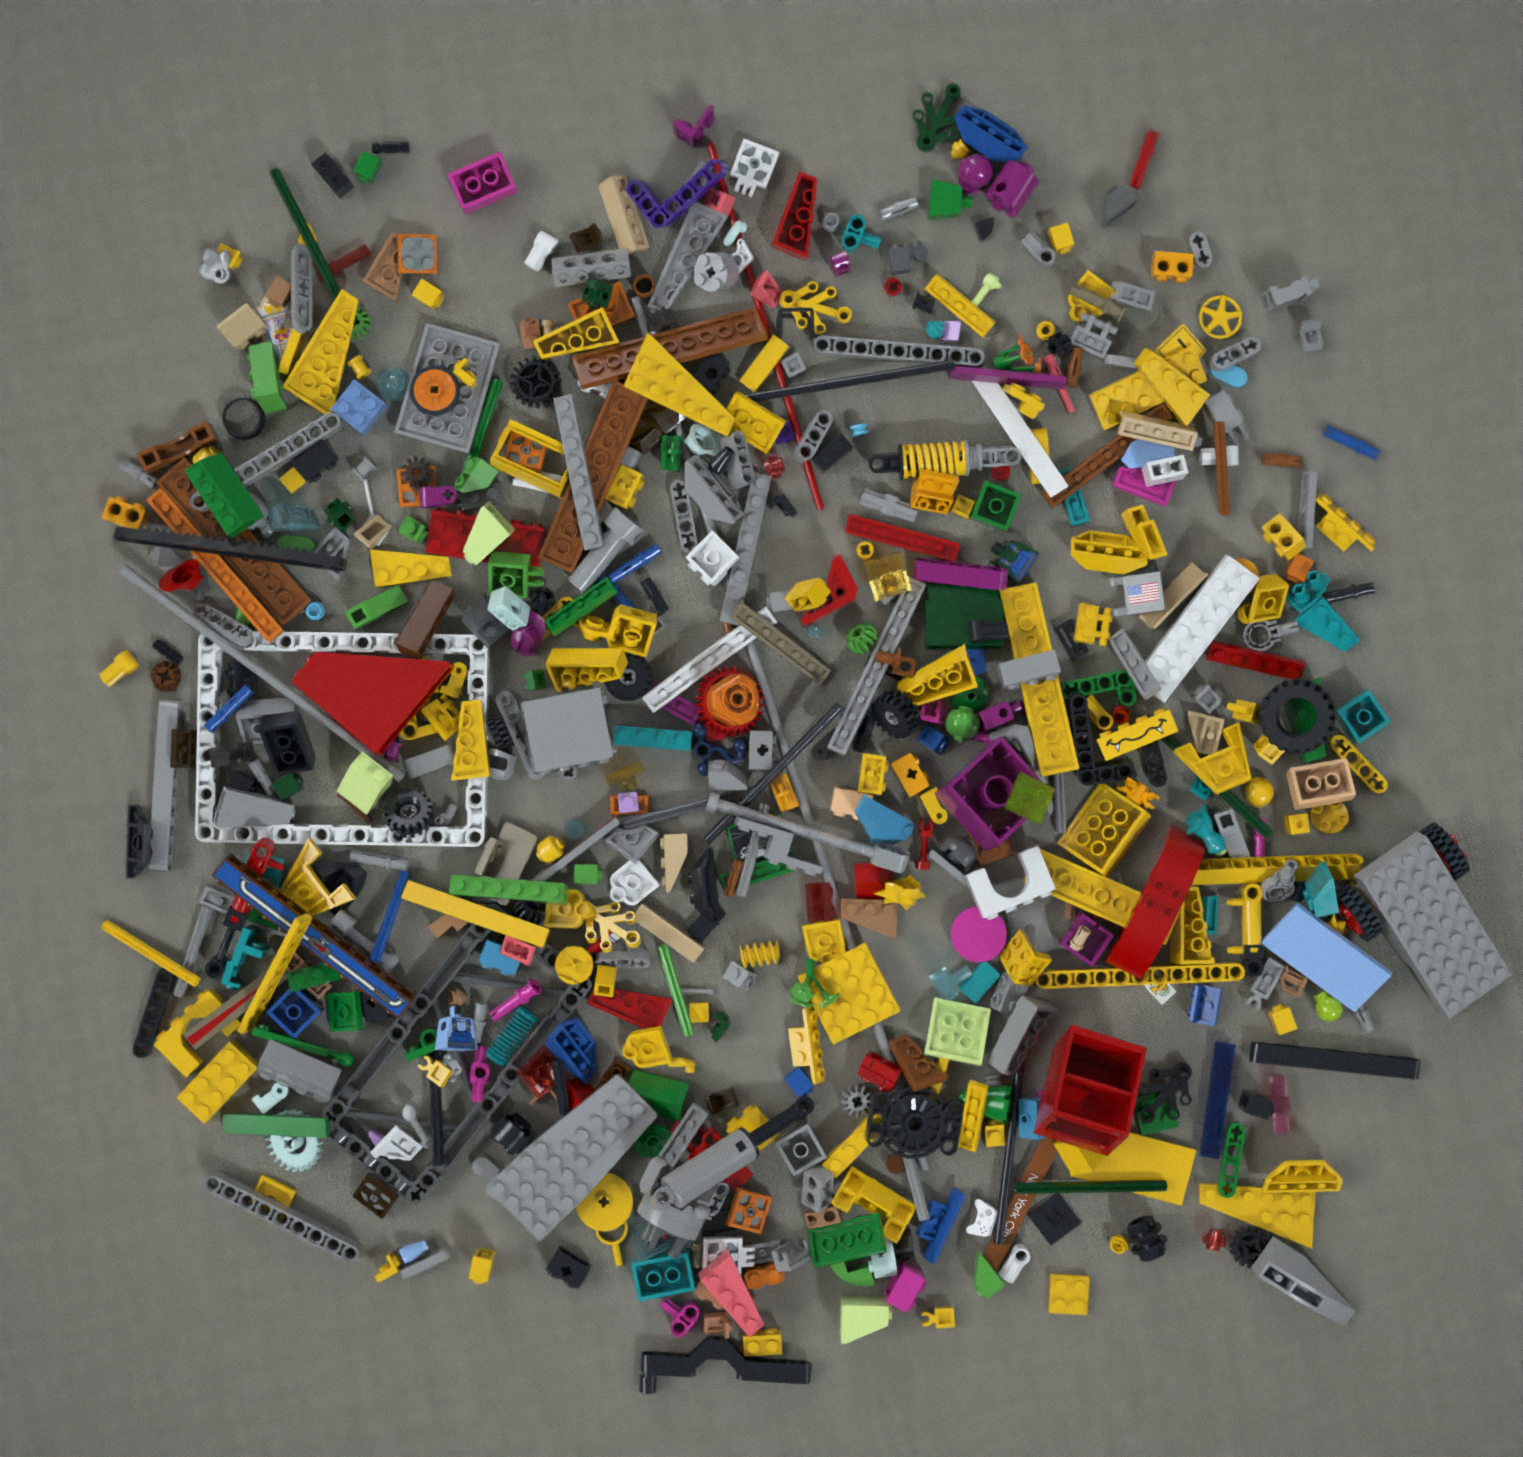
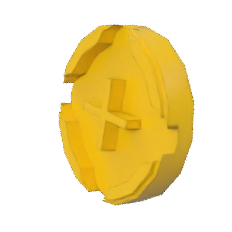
M575 945L560 951L555 961V970L559 978L565 983L573 985L587 980L594 966L590 953L583 947Z

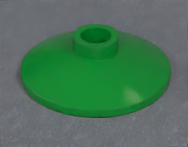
M976 676L977 688L951 695L957 709H959V706L974 709V712L981 710L989 699V689L984 680ZM969 693H974V697L972 699H969L967 697Z
M662 1125L649 1126L634 1142L636 1153L645 1158L659 1155L671 1137L668 1129Z

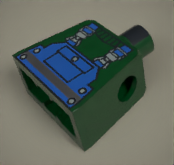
M1012 540L1009 541L1006 547L996 541L990 551L999 556L995 565L1007 568L1008 577L1017 585L1039 555V552Z

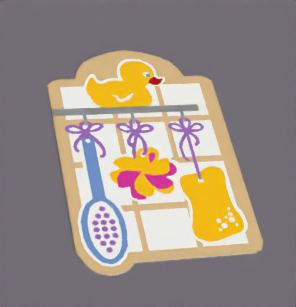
M265 296L261 300V306L254 309L269 327L266 330V334L261 337L262 342H272L276 349L278 363H280L293 329L291 322V299L284 309L281 306L276 308L269 304V299ZM308 332L305 334L298 356L302 355L310 342Z

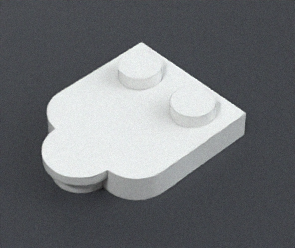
M641 859L636 864L629 860L612 874L610 878L612 888L609 894L614 902L636 905L661 884Z

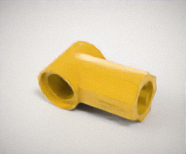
M125 650L114 658V662L104 669L99 676L108 687H112L122 677L135 671L140 664L128 650Z
M1092 694L1087 697L1089 718L1098 730L1110 729L1113 725L1112 716L1104 710ZM1102 716L1108 720V724L1105 727L1099 724V719Z

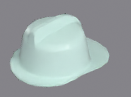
M693 424L690 428V434L684 440V445L688 446L691 452L698 456L704 454L715 456L722 450L720 444L722 436L712 429L699 424Z

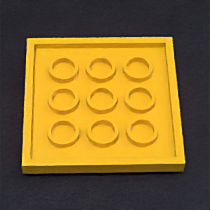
M866 942L814 967V975L824 990H827L830 995L840 994V997L826 1008L820 1009L819 1005L822 1004L824 999L815 982L810 979L809 986L811 991L814 992V997L810 999V1002L814 1003L813 1007L833 1045L901 1011ZM806 972L798 975L801 984L806 979Z

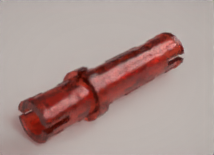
M364 244L335 261L331 260L328 266L333 275H339L342 270L372 254L367 245ZM316 270L315 273L317 277L319 278L320 282H323L324 280L319 270Z

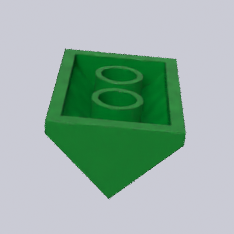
M634 1069L629 1084L654 1108L657 1115L681 1121L690 1083Z

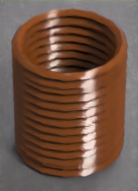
M642 274L634 280V290L640 298L646 299L653 295L655 283L649 275ZM649 280L653 284L650 292L643 294L637 291L636 287L639 281Z

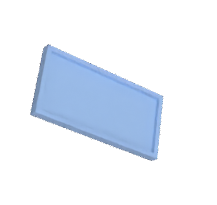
M1298 902L1261 942V944L1353 1012L1367 1001L1392 975L1389 969L1320 918L1315 917L1312 912Z

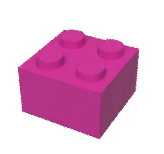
M906 1260L901 1261L897 1268V1275L892 1277L884 1291L886 1302L907 1313L909 1308L912 1309L917 1300L915 1298L917 1293L922 1292L926 1285L923 1270Z

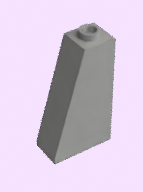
M224 786L213 823L219 828L289 824L290 820L295 816L296 808H294V804L290 801H281L277 798Z

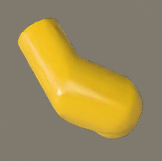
M672 1057V1063L668 1064V1067H685L686 1073L695 1072L696 1064L690 1059Z

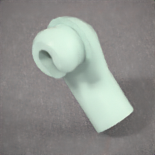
M741 220L736 221L724 238V244L732 246L739 232L744 233L746 231L747 224L741 222Z

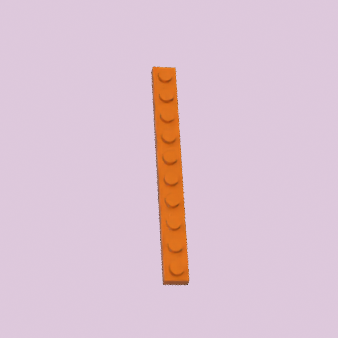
M161 488L146 499L176 535L181 531L183 536L187 532L190 533L191 537L195 533L199 538L202 536ZM190 551L268 643H271L284 632L281 626L219 555Z

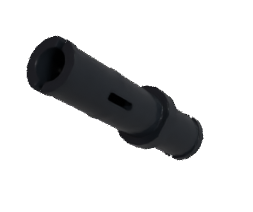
M1373 582L1361 585L1352 584L1347 588L1325 592L1321 596L1329 603L1351 598L1355 600L1360 596L1375 594V587H1372L1374 585Z

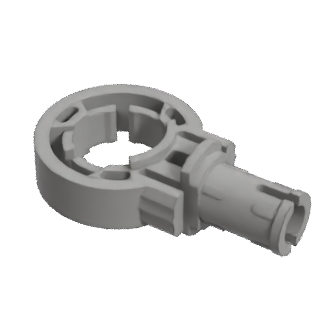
M1294 620L1267 627L1268 625L1276 624L1277 621H1259V624L1253 627L1262 626L1267 630V640L1263 644L1257 645L1264 646V648H1254L1249 644V642L1253 645L1256 643L1251 639V631L1253 629L1250 628L1247 634L1248 628L1253 624L1248 623L1243 630V641L1250 649L1266 651L1274 643L1281 642V638L1270 640L1271 638L1298 633L1299 627L1290 629V627L1297 626L1298 623ZM1276 630V633L1271 634V631Z
M1287 860L1282 869H1278L1277 873L1274 872L1271 877L1262 882L1260 887L1262 888L1263 898L1266 901H1283L1294 893L1295 886L1293 883L1295 876L1293 873L1298 867L1294 860Z

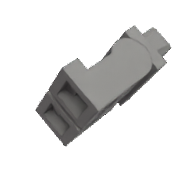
M1305 275L1285 288L1278 289L1277 285L1269 287L1261 294V298L1268 313L1292 304L1296 300L1298 302L1303 301L1313 294L1312 292L1318 289L1320 285L1316 276L1307 279Z

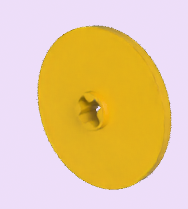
M607 1173L583 1201L576 1206V1210L582 1222L591 1229L611 1231L623 1225L629 1218L633 1208V1196L630 1187L621 1177ZM603 1196H606V1200H609V1204H606L605 1208L599 1203Z

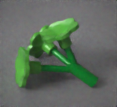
M806 959V979L802 984L796 983L791 987L790 992L793 994V997H790V1001L803 1007H813L814 1003L810 1002V999L814 997V992L811 991L809 986L810 979H812L821 991V996L824 999L819 1008H826L840 997V994L830 995L827 990H824L814 975V959Z

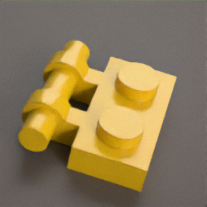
M1080 603L1074 641L1092 645L1095 642V638L1100 639L1099 646L1106 647L1107 640L1110 639L1109 625L1112 623V609L1104 608L1102 615L1099 614L1100 606ZM1097 621L1102 622L1101 631H1096Z
M443 694L439 698L440 701L438 699L425 706L421 712L445 741L458 732L459 726L457 723H459L460 712L453 705V700Z

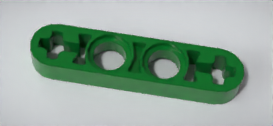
M1232 1123L1226 1129L1217 1183V1192L1223 1198H1230L1236 1192L1245 1138V1129L1239 1123ZM1236 1126L1240 1134L1236 1135L1235 1140H1239V1144L1229 1142V1139L1234 1140V1133H1231V1130L1235 1129ZM1231 1145L1236 1146L1238 1150L1237 1154L1233 1157L1228 1154V1147ZM1228 1164L1234 1167V1173L1230 1176L1224 1171L1225 1166ZM1223 1177L1233 1179V1182L1228 1181V1187L1231 1188V1191L1227 1192L1226 1195L1225 1191L1222 1190V1186H1226L1227 1181L1223 1180Z

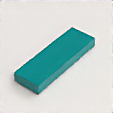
M1074 466L1059 470V473L1063 477L1073 470ZM1080 488L1063 501L1071 527L1091 521Z

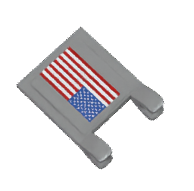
M1161 571L1109 579L1110 586L1124 585L1126 607L1113 609L1115 617L1166 610Z

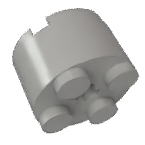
M710 252L700 255L694 267V282L708 292L728 290L738 280V264L733 260L734 257L727 252Z

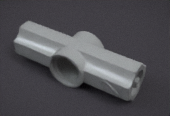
M865 488L859 505L877 510L880 514L889 517L895 516L914 523L918 509L911 508V504L903 502L895 496L883 495Z

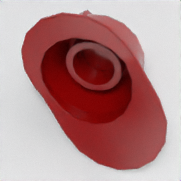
M189 559L168 571L161 577L159 588L165 592L177 589L193 590L204 579L199 571V562L196 559Z

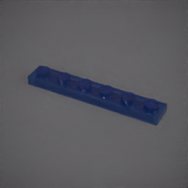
M1215 1041L1199 1155L1202 1157L1220 1159L1235 1044Z

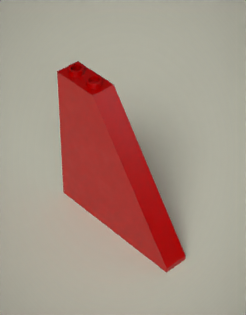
M315 652L306 659V664L302 669H298L295 672L291 682L372 752L381 756L455 666L447 661Z

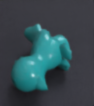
M1204 804L1200 809L1193 811L1185 821L1190 826L1186 834L1189 835L1193 832L1201 837L1209 853H1221L1225 849L1226 842L1221 834L1213 831L1208 806Z

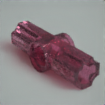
M1280 1074L1268 1076V1098L1274 1101V1112L1271 1116L1272 1133L1284 1135L1290 1133L1288 1112L1291 1109L1290 1099L1287 1095L1286 1076Z

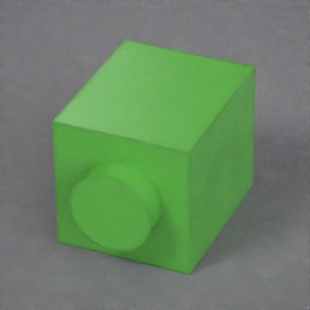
M575 864L574 883L598 884L599 880H602V868H599V864Z

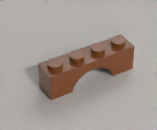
M205 421L190 428L184 435L175 440L151 446L136 453L144 471L151 474L198 452L204 446L209 447L220 441L212 424Z

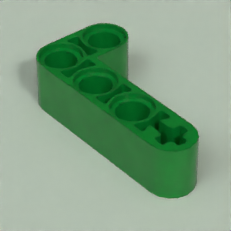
M1127 670L1060 683L1061 691L1065 689L1066 685L1067 688L1075 687L1076 691H1080L1084 696L1115 690L1117 702L1124 706L1133 705L1137 699L1134 682ZM1122 673L1127 677L1125 684H1121L1118 680L1119 675ZM1103 677L1108 680L1106 688H1102L1099 684L1100 679ZM1084 681L1090 685L1087 692L1081 690V683ZM1125 692L1131 696L1129 703H1125L1122 700ZM1062 693L1063 699H1067V694Z

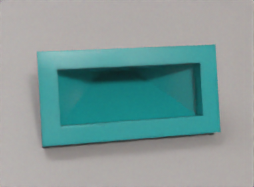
M1204 896L1201 899L1204 910L1202 912L1203 918L1208 928L1206 929L1207 935L1216 934L1219 896Z

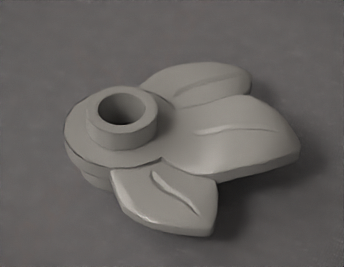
M205 249L203 254L205 264L198 267L200 274L207 280H214L219 284L226 283L231 278V271L228 267L232 260L228 250L218 254L213 249Z

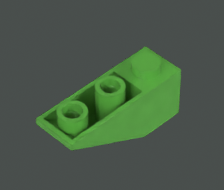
M397 585L356 605L345 613L354 629L359 630L404 605L408 600L400 586Z

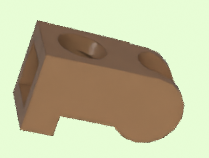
M833 1204L819 1213L812 1209L804 1212L809 1229L820 1228L842 1221L841 1210Z

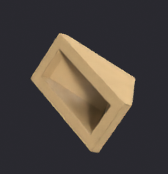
M377 514L357 530L354 536L368 548L373 549L391 529V526Z

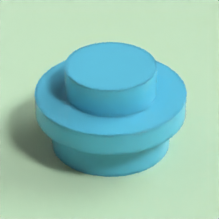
M313 601L306 606L305 612L309 619L320 620L325 614V608L322 603Z

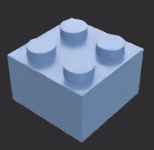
M354 379L331 410L365 436L388 405Z

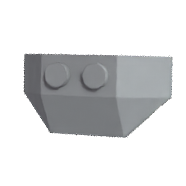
M695 454L685 462V489L708 518L733 524L744 515L736 496L723 479L708 468L709 463L700 459V456Z

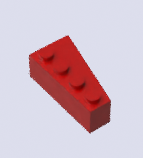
M801 171L796 175L770 248L802 261L808 259L818 178Z

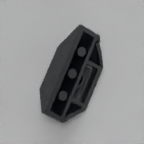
M708 848L692 867L691 873H688V882L693 888V892L690 893V903L694 904V908L714 925H720L714 848Z

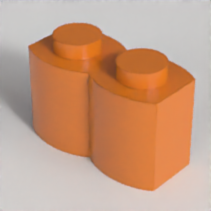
M774 1261L766 1262L764 1265L754 1264L753 1267L744 1269V1277L748 1289H758L765 1284L774 1285L785 1280L784 1271L777 1272Z

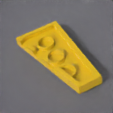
M370 549L376 588L452 577L450 557Z

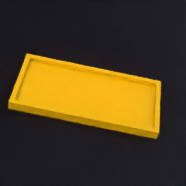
M1129 1132V1137L1108 1156H1105L1093 1173L1071 1175L1070 1173V1176L1086 1181L1165 1180L1167 1182V1191L1132 1193L1182 1206L1196 1149Z

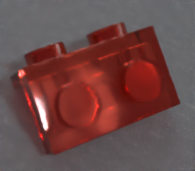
M830 882L806 883L805 894L808 922L833 921L835 909L831 902L833 888L830 886Z

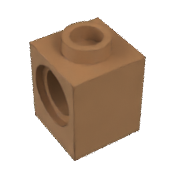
M276 275L265 294L269 299L268 303L276 308L281 306L285 309L291 299V284Z

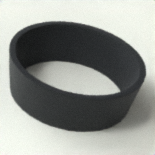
M237 398L225 406L222 413V422L231 436L240 440H249L256 437L262 431L265 425V414L256 401L248 398ZM240 400L252 403L258 411V423L247 434L233 433L227 428L225 423V415L228 408Z

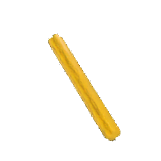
M107 920L102 924L101 929L191 986L195 987L199 984L201 980L199 976L111 921Z

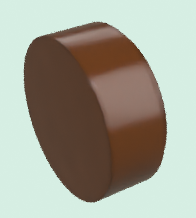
M896 1154L889 1155L886 1159L888 1171L893 1174L901 1173L905 1168L903 1158Z

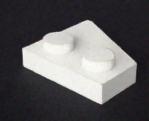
M395 1125L370 1153L374 1158L387 1156L388 1159L410 1161L422 1149L419 1141Z

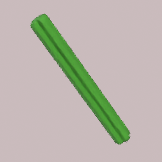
M667 944L658 946L657 949L684 1037L694 1035V1029Z

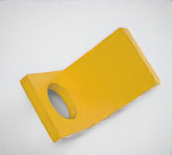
M221 243L216 252L220 254L223 250H228L231 253L232 259L228 266L229 269L233 271L235 267L239 268L243 260L241 251H236Z

